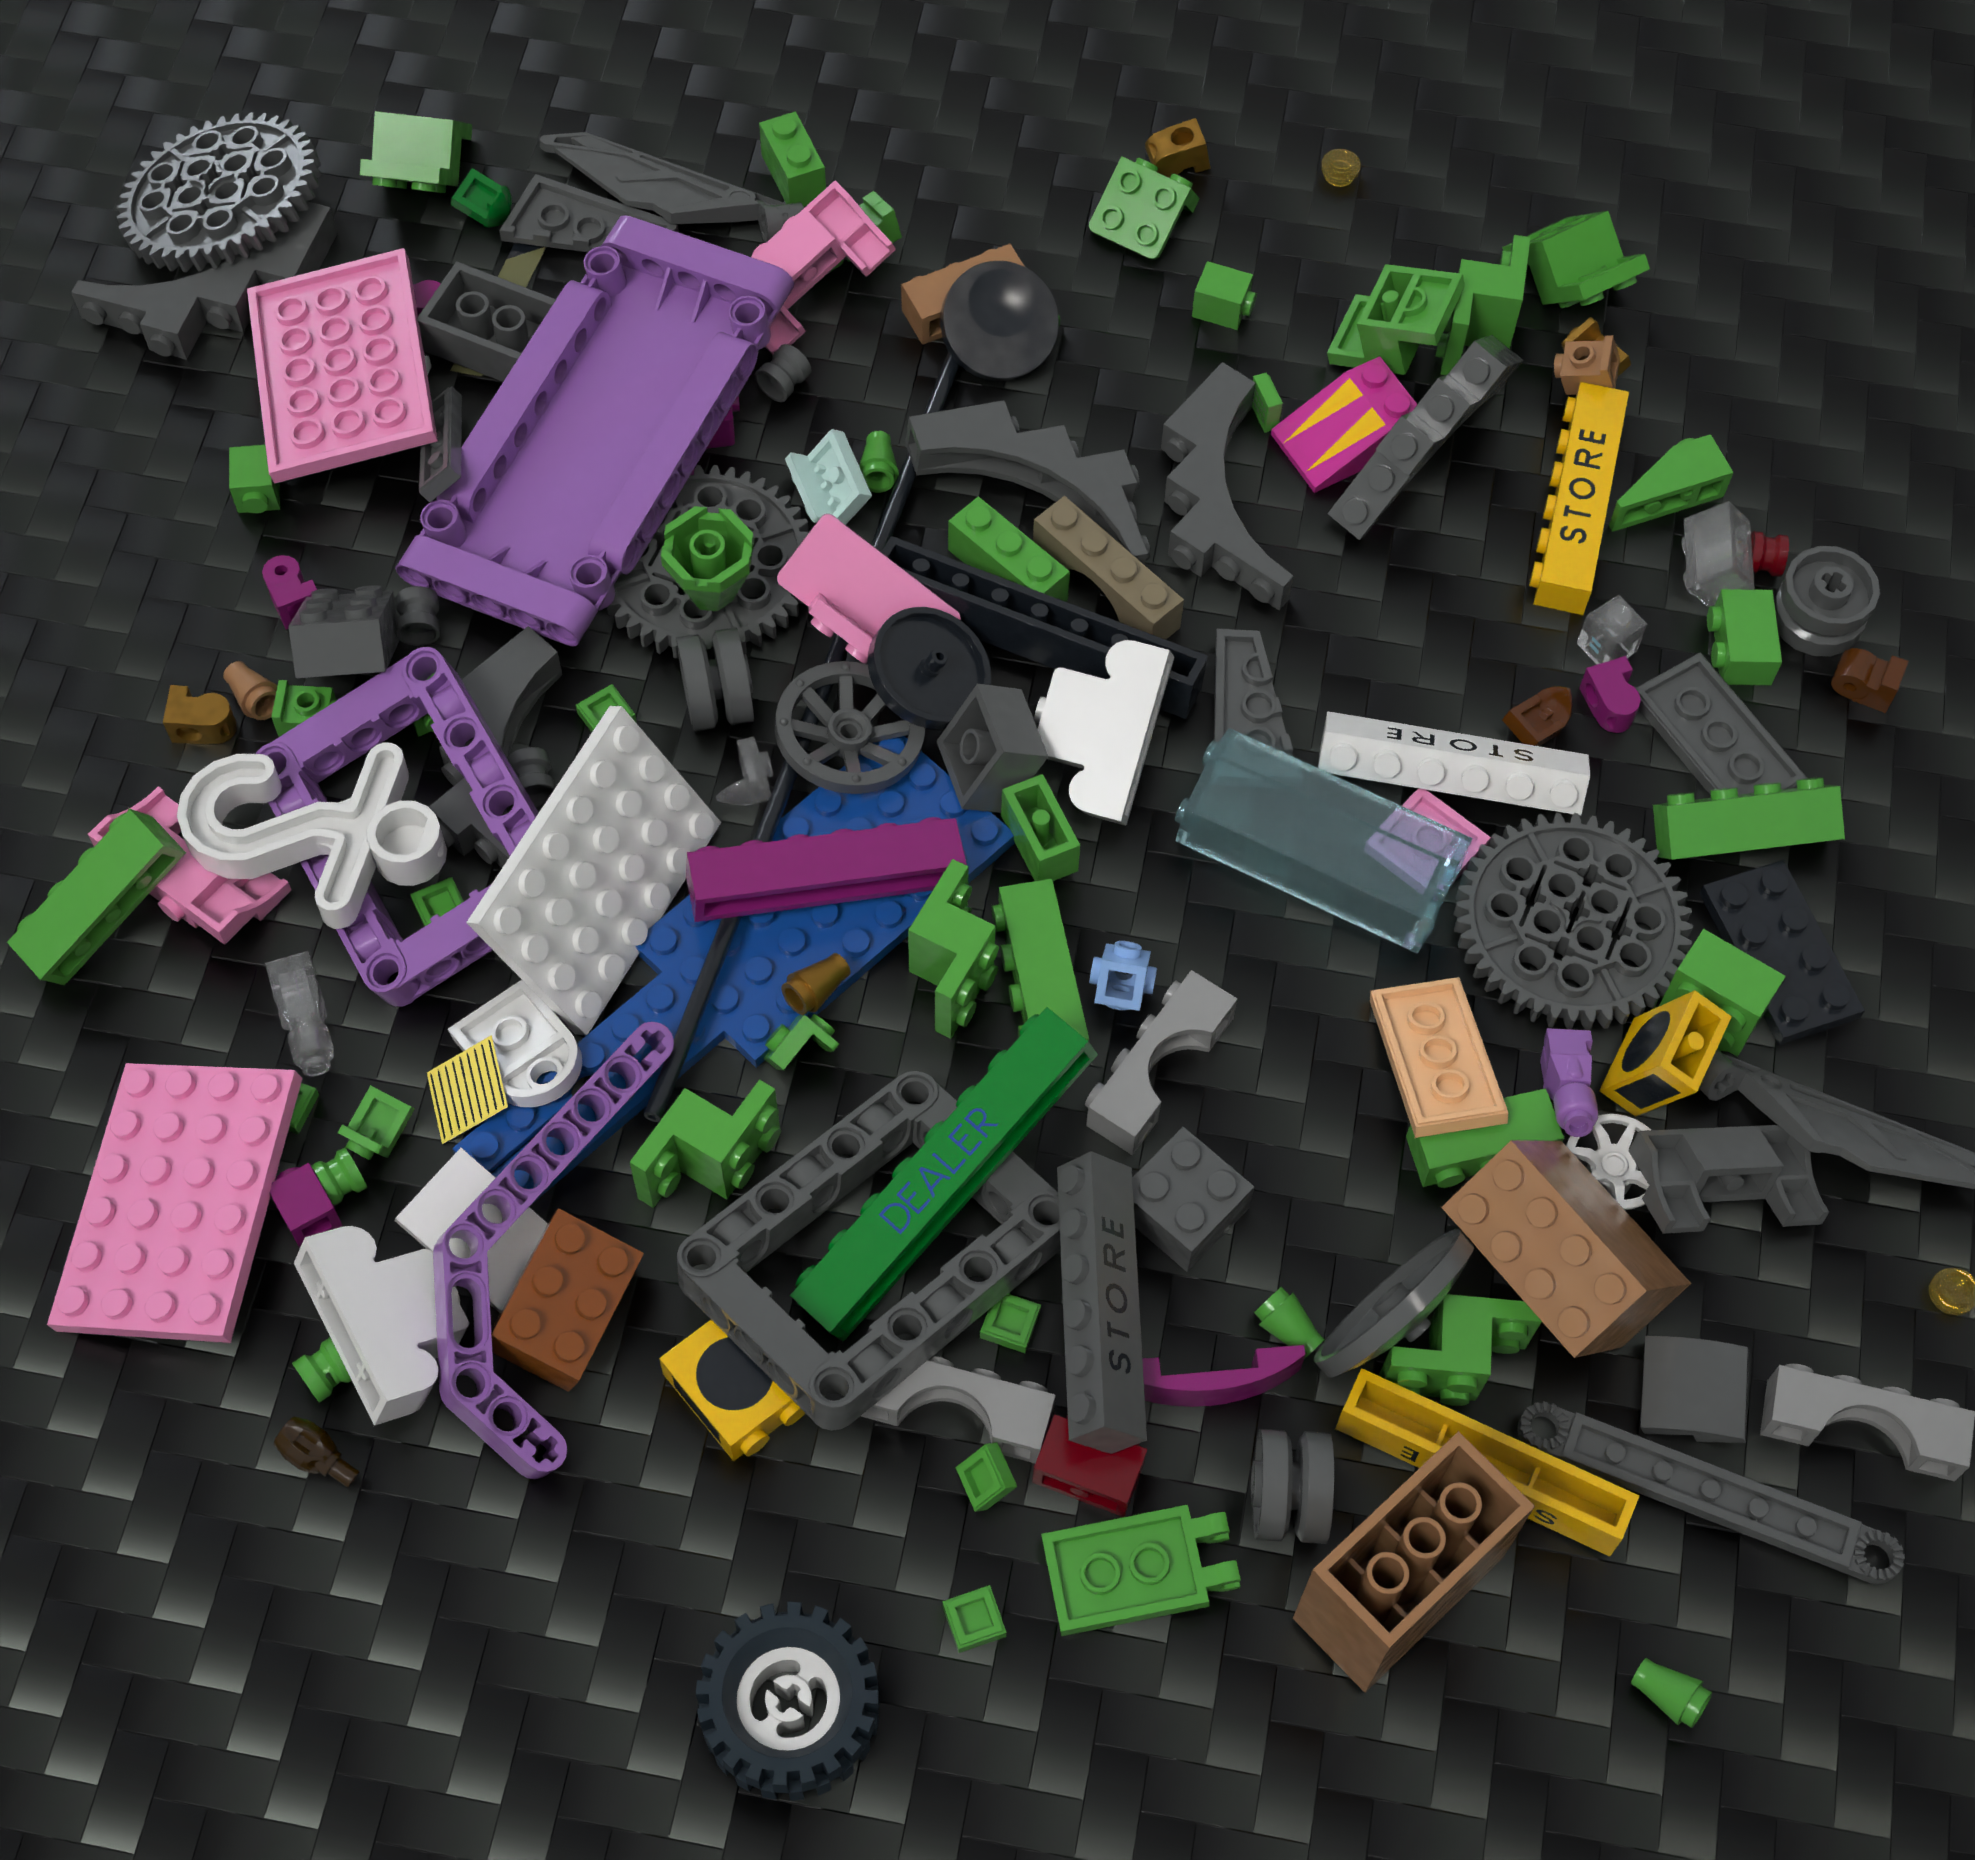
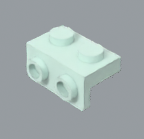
M831 429L808 456L790 452L785 458L792 480L805 505L806 513L815 523H817L822 515L832 514L846 525L872 497L843 431Z

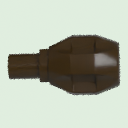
M293 1416L283 1426L274 1440V1446L284 1459L299 1470L314 1474L320 1473L325 1477L329 1474L347 1488L350 1487L360 1471L341 1459L342 1454L337 1451L338 1448L328 1433L307 1419Z

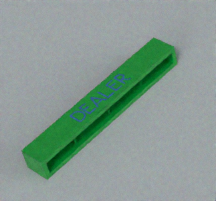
M1048 1007L1040 1015L1035 1014L1024 1023L1019 1033L1020 1037L1008 1051L1002 1050L992 1059L988 1066V1073L976 1086L968 1087L960 1095L956 1103L957 1108L945 1121L936 1123L928 1131L924 1139L925 1144L913 1157L904 1159L896 1167L892 1175L893 1180L881 1193L872 1195L864 1203L860 1210L861 1216L849 1229L840 1231L831 1240L828 1246L829 1252L817 1265L808 1267L797 1279V1288L790 1296L829 1333L842 1342L848 1338L1097 1057L1098 1054L1089 1041Z

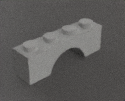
M1192 970L1182 983L1177 980L1172 983L1162 1000V1004L1165 1006L1157 1016L1150 1014L1144 1020L1136 1036L1139 1038L1138 1042L1131 1051L1124 1048L1111 1067L1113 1075L1105 1085L1101 1082L1096 1084L1085 1102V1106L1088 1107L1086 1126L1131 1155L1135 1153L1159 1119L1161 1101L1155 1094L1149 1080V1073L1153 1066L1161 1058L1175 1051L1191 1049L1209 1052L1234 1019L1237 998Z
M932 1356L863 1413L861 1417L899 1426L909 1413L924 1404L938 1401L957 1403L970 1409L981 1419L988 1431L990 1442H998L1003 1455L1036 1463L1050 1427L1056 1395L1048 1393L1046 1387L1035 1382L1021 1381L1019 1385L1000 1380L1001 1377L990 1370L976 1368L969 1372L954 1368L953 1363L947 1359Z
M1801 1364L1779 1365L1767 1380L1760 1435L1809 1446L1824 1427L1839 1421L1854 1420L1870 1424L1884 1432L1898 1448L1906 1470L1956 1481L1970 1467L1975 1411L1959 1408V1404L1955 1401L1943 1398L1921 1399L1911 1396L1909 1391L1898 1387L1879 1389L1862 1385L1861 1380L1847 1375L1824 1376L1813 1373L1814 1371L1810 1367Z

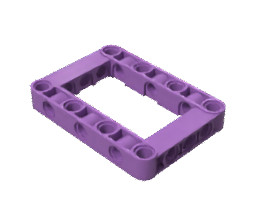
M420 647L413 650L408 656L387 668L386 672L379 673L271 743L262 746L256 752V754L268 756L273 761L282 785L281 792L277 798L268 802L275 816L278 817L316 802H328L318 785L320 781L424 715L429 714L434 722L430 726L451 763L462 774L473 790L469 794L492 835L504 846L510 856L538 815V811L460 676L436 649L431 647ZM432 673H435L430 679L427 680V678H428ZM474 738L468 746L464 747L465 743L469 739ZM514 804L512 810L502 816L504 810ZM318 855L300 862L315 891L329 855ZM370 882L358 917L354 923L348 927L336 929L367 987L386 1003L395 1007L405 1006L492 951V948L466 923L491 885L480 892L477 889L469 893V899L441 917L436 914L430 918V924L403 940L372 882ZM398 972L396 979L392 983L387 984L390 976Z

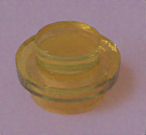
M1346 149L1329 151L1324 155L1321 164V170L1327 182L1339 187L1351 184L1359 175L1361 168L1358 156Z
M1943 1269L1930 1282V1298L1934 1305L1944 1313L1950 1315L1966 1314L1975 1306V1278L1963 1269Z

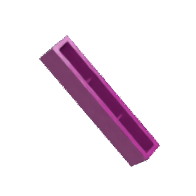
M930 817L923 819L919 823L903 825L884 823L872 829L857 831L839 829L831 834L810 837L798 834L786 840L771 842L752 840L740 846L725 848L706 846L694 852H687L686 878L694 921L700 922L933 891L952 859L965 865L967 863L956 818L941 819Z

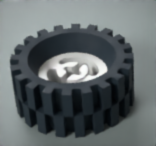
M787 1602V1612L775 1613L774 1604L771 1603L760 1606L762 1617L751 1621L747 1613H744L734 1620L736 1631L729 1636L722 1630L715 1638L716 1651L713 1656L708 1653L705 1654L701 1664L703 1678L702 1681L697 1680L696 1697L699 1704L697 1713L710 1753L714 1754L717 1765L726 1776L729 1773L735 1776L738 1786L750 1792L752 1786L761 1790L763 1798L776 1800L777 1793H789L790 1801L805 1800L804 1791L816 1788L819 1796L831 1790L830 1782L837 1777H840L844 1782L854 1773L853 1764L858 1758L864 1761L870 1751V1739L872 1735L876 1736L879 1723L878 1708H880L877 1673L874 1662L869 1660L868 1648L861 1637L857 1640L854 1639L851 1626L841 1617L835 1624L829 1620L828 1610L816 1605L813 1614L804 1613L801 1602ZM781 1672H798V1674L783 1675L773 1681L776 1694L787 1701H790L796 1695L800 1710L810 1718L813 1716L811 1691L814 1688H821L827 1697L826 1709L819 1723L812 1730L798 1737H780L783 1732L795 1733L801 1731L805 1727L803 1715L791 1707L782 1713L778 1697L767 1690L765 1694L768 1717L763 1721H758L752 1713L754 1697L760 1686L767 1679Z

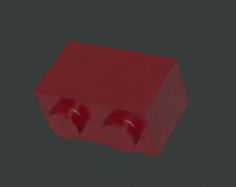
M1054 1414L1033 1469L1032 1483L1125 1517L1143 1470L1148 1449L1141 1447L1139 1443L1110 1454L1069 1441L1068 1415L1066 1418Z

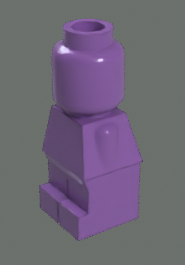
M1547 1028L1540 1060L1544 1082L1543 1089H1547L1548 1095L1554 1102L1556 1121L1559 1126L1570 1136H1586L1592 1131L1593 1126L1598 1120L1596 1096L1590 1088L1592 1055H1590L1593 1042L1591 1031Z

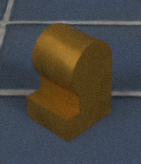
M1196 118L1154 133L1145 143V149L1150 162L1159 168L1157 173L1168 178L1171 174L1178 175L1184 169L1190 167L1194 168L1195 173L1211 169L1207 145Z
M170 685L163 724L172 743L220 744L234 736L237 730V722L225 697L216 693H206L199 697H192L188 686Z

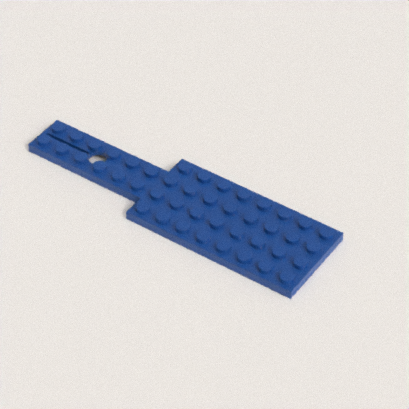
M902 736L874 742L873 744L899 755L908 739ZM922 751L916 764L905 777L882 790L862 794H848L818 787L780 819L772 841L786 840L798 834L808 835L809 837L826 835L839 829H852L853 831L872 829L884 823H895L897 825L919 823L923 819L930 817L941 819L956 818L966 863L969 866L968 884L1015 844L1014 835L1010 828L991 812L961 809L950 776ZM862 755L858 756L861 772L871 771L884 766ZM845 766L840 771H846ZM932 891L742 916L679 1077L724 1039L732 1044L757 1068L765 1061L763 1058L770 1051L765 1046V1043L772 1033L781 1024L788 1028L794 1019L801 1015L788 1005L782 994L781 987L787 982V976L824 960L833 953L841 955L850 967V976L839 984L816 1012L804 1014L809 1019L813 1014L818 1015L908 937L910 926ZM690 895L648 929L647 938L644 943L638 946L635 945L639 952L638 956L658 976L577 1043L582 1054V1069L577 1081L583 1077L592 1076L626 1039L644 1023H661L669 1029L674 1039L721 919L695 922ZM645 1043L633 1057L640 1063L653 1048L648 1043ZM664 1062L537 1199L647 1106ZM557 1072L543 1073L539 1076L536 1083L545 1084L554 1079ZM616 1072L608 1073L609 1080L613 1086L626 1089V1082L622 1075ZM573 1086L562 1097L546 1105L518 1107L507 1103L508 1107L486 1119L452 1148L454 1154L462 1148L488 1172H493L492 1175L496 1178L523 1150L521 1147L540 1132L572 1098ZM578 1104L579 1115L586 1121L595 1122L596 1116L593 1109L588 1105ZM555 1137L546 1138L547 1147L551 1152L556 1155H565L564 1145L559 1139ZM516 1170L514 1177L518 1185L525 1189H533L534 1182L531 1175L526 1171Z

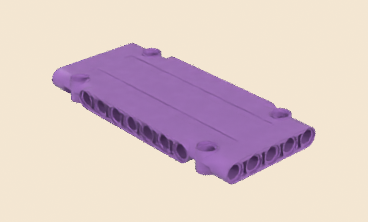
M626 215L620 216L601 246L590 250L585 255L584 268L586 274L582 281L571 280L564 286L461 447V478L437 496V500L428 503L422 509L420 520L423 529L419 535L414 537L395 567L398 575L412 586L430 588L436 591L438 596L523 629L529 626L537 634L569 646H577L597 612L608 607L613 602L615 597L614 584L620 574H629L638 563L751 375L757 361L758 350L769 343L771 338L770 326L794 288L792 277L778 266Z

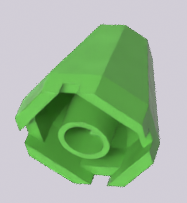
M694 506L666 525L661 562L665 570L700 610L719 611L734 600L750 573L754 546L753 532L731 509L719 508V513L707 512V507Z

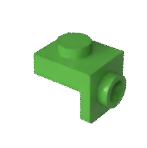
M815 1014L810 1019L805 1015H799L788 1028L781 1024L772 1033L765 1043V1046L770 1051L763 1059L776 1070H784L809 1038L827 1052H834L839 1043L831 1037L835 1030L822 1018Z
M370 1085L348 1127L342 1124L337 1133L349 1139L345 1148L368 1160H371L374 1153L388 1158L415 1108Z

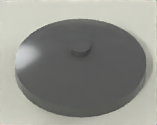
M1454 1229L1425 1246L1382 1281L1340 1322L1317 1351L1314 1362L1329 1378H1332L1371 1361L1389 1350L1404 1337L1409 1342L1414 1341L1431 1325V1321L1427 1316L1440 1304L1459 1278L1473 1252L1474 1244L1460 1229Z

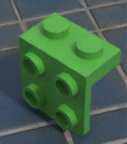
M1121 156L1089 222V228L1093 233L1150 260H1156L1160 257L1182 210L1185 209L1193 213L1200 198L1191 189L1193 183L1176 174H1171L1170 178L1157 173L1159 168L1144 159L1137 158L1136 162H1133Z

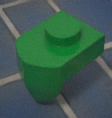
M472 168L453 195L451 205L484 226L491 228L503 224L511 213L512 196L507 186L499 185Z

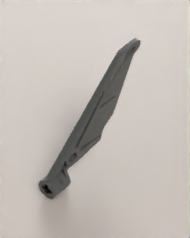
M587 132L550 134L540 137V148L543 151L560 155L626 206L652 210L670 224L758 220L762 239L766 243L782 229L783 224L790 217L797 215L804 209L802 203L786 204Z
M1718 1048L1699 1087L1709 1100L1714 1101L1739 1090L1758 1109L1810 1152L1838 1155L1870 1172L1975 1189V1152L1723 1054Z

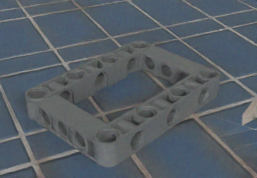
M910 1071L899 1075L687 1237L681 1243L677 1252L678 1282L682 1292L822 1429L840 1430L853 1423L1061 1250L1058 1192L1012 1151L972 1197L1002 1225L987 1237L982 1234L940 1268V1275L917 1294L911 1292L872 1323L869 1326L868 1333L844 1353L839 1350L837 1353L832 1351L828 1354L805 1332V1324L800 1319L794 1321L772 1299V1292L766 1286L761 1289L746 1274L912 1143L920 1149L925 1144L924 1139L928 1131L936 1123L945 1121L957 1108V1101L936 1083L931 1076L924 1072ZM908 1102H918L920 1104L914 1105L909 1104ZM847 1154V1155H851V1156H853V1157H851V1158H842V1157H839V1155ZM776 1208L781 1209L782 1212L770 1213L767 1210ZM1038 1221H1049L1053 1225H1042ZM700 1264L710 1266V1268L705 1270H698L693 1267ZM978 1276L985 1279V1281L975 1282L968 1278ZM906 1333L916 1338L906 1341L897 1336ZM828 1393H838L844 1396V1398L832 1401L823 1396Z

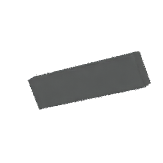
M452 386L432 400L438 442L422 445L420 449L419 493L429 502L461 478L462 395Z

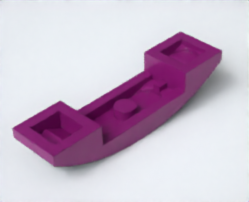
M1304 1345L1256 1349L1251 1364L1252 1368L1161 1376L1159 1357L1143 1358L1145 1401L1170 1406L1198 1407L1227 1404L1259 1395L1275 1388L1301 1370L1306 1354Z

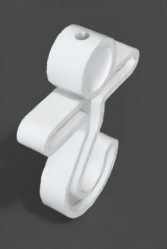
M381 743L370 750L351 798L338 803L316 802L245 829L227 828L222 825L223 820L231 810L239 805L267 803L278 797L282 785L274 763L268 756L263 754H235L213 761L192 777L180 795L177 819L183 838L191 855L207 871L227 879H254L318 855H329L314 898L323 922L334 929H342L354 923L358 917L376 867L378 872L387 881L397 885L414 886L427 882L438 874L446 861L447 848L436 814L428 806L419 802L401 801L409 780V772L402 750L393 743Z

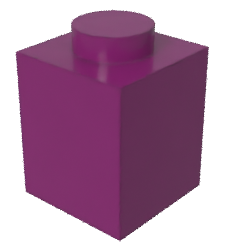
M309 1163L300 1168L293 1167L281 1172L275 1181L272 1182L270 1195L299 1248L305 1237L343 1226Z

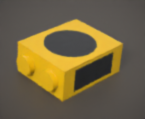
M1694 990L1635 1017L1599 1091L1635 1117L1696 1093L1732 1016Z
M709 1320L659 1358L663 1375L733 1461L743 1454L746 1456L755 1454L769 1441L770 1437L768 1435L783 1423L785 1426L794 1424L805 1414L712 1320Z

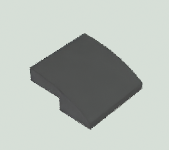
M1645 1336L1641 1429L1643 1433L1693 1435L1696 1442L1746 1443L1749 1374L1748 1347L1695 1338Z

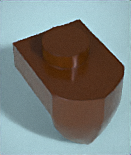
M1561 686L1545 688L1538 694L1510 709L1502 721L1523 744L1541 746L1558 736L1567 725L1573 707L1571 689Z

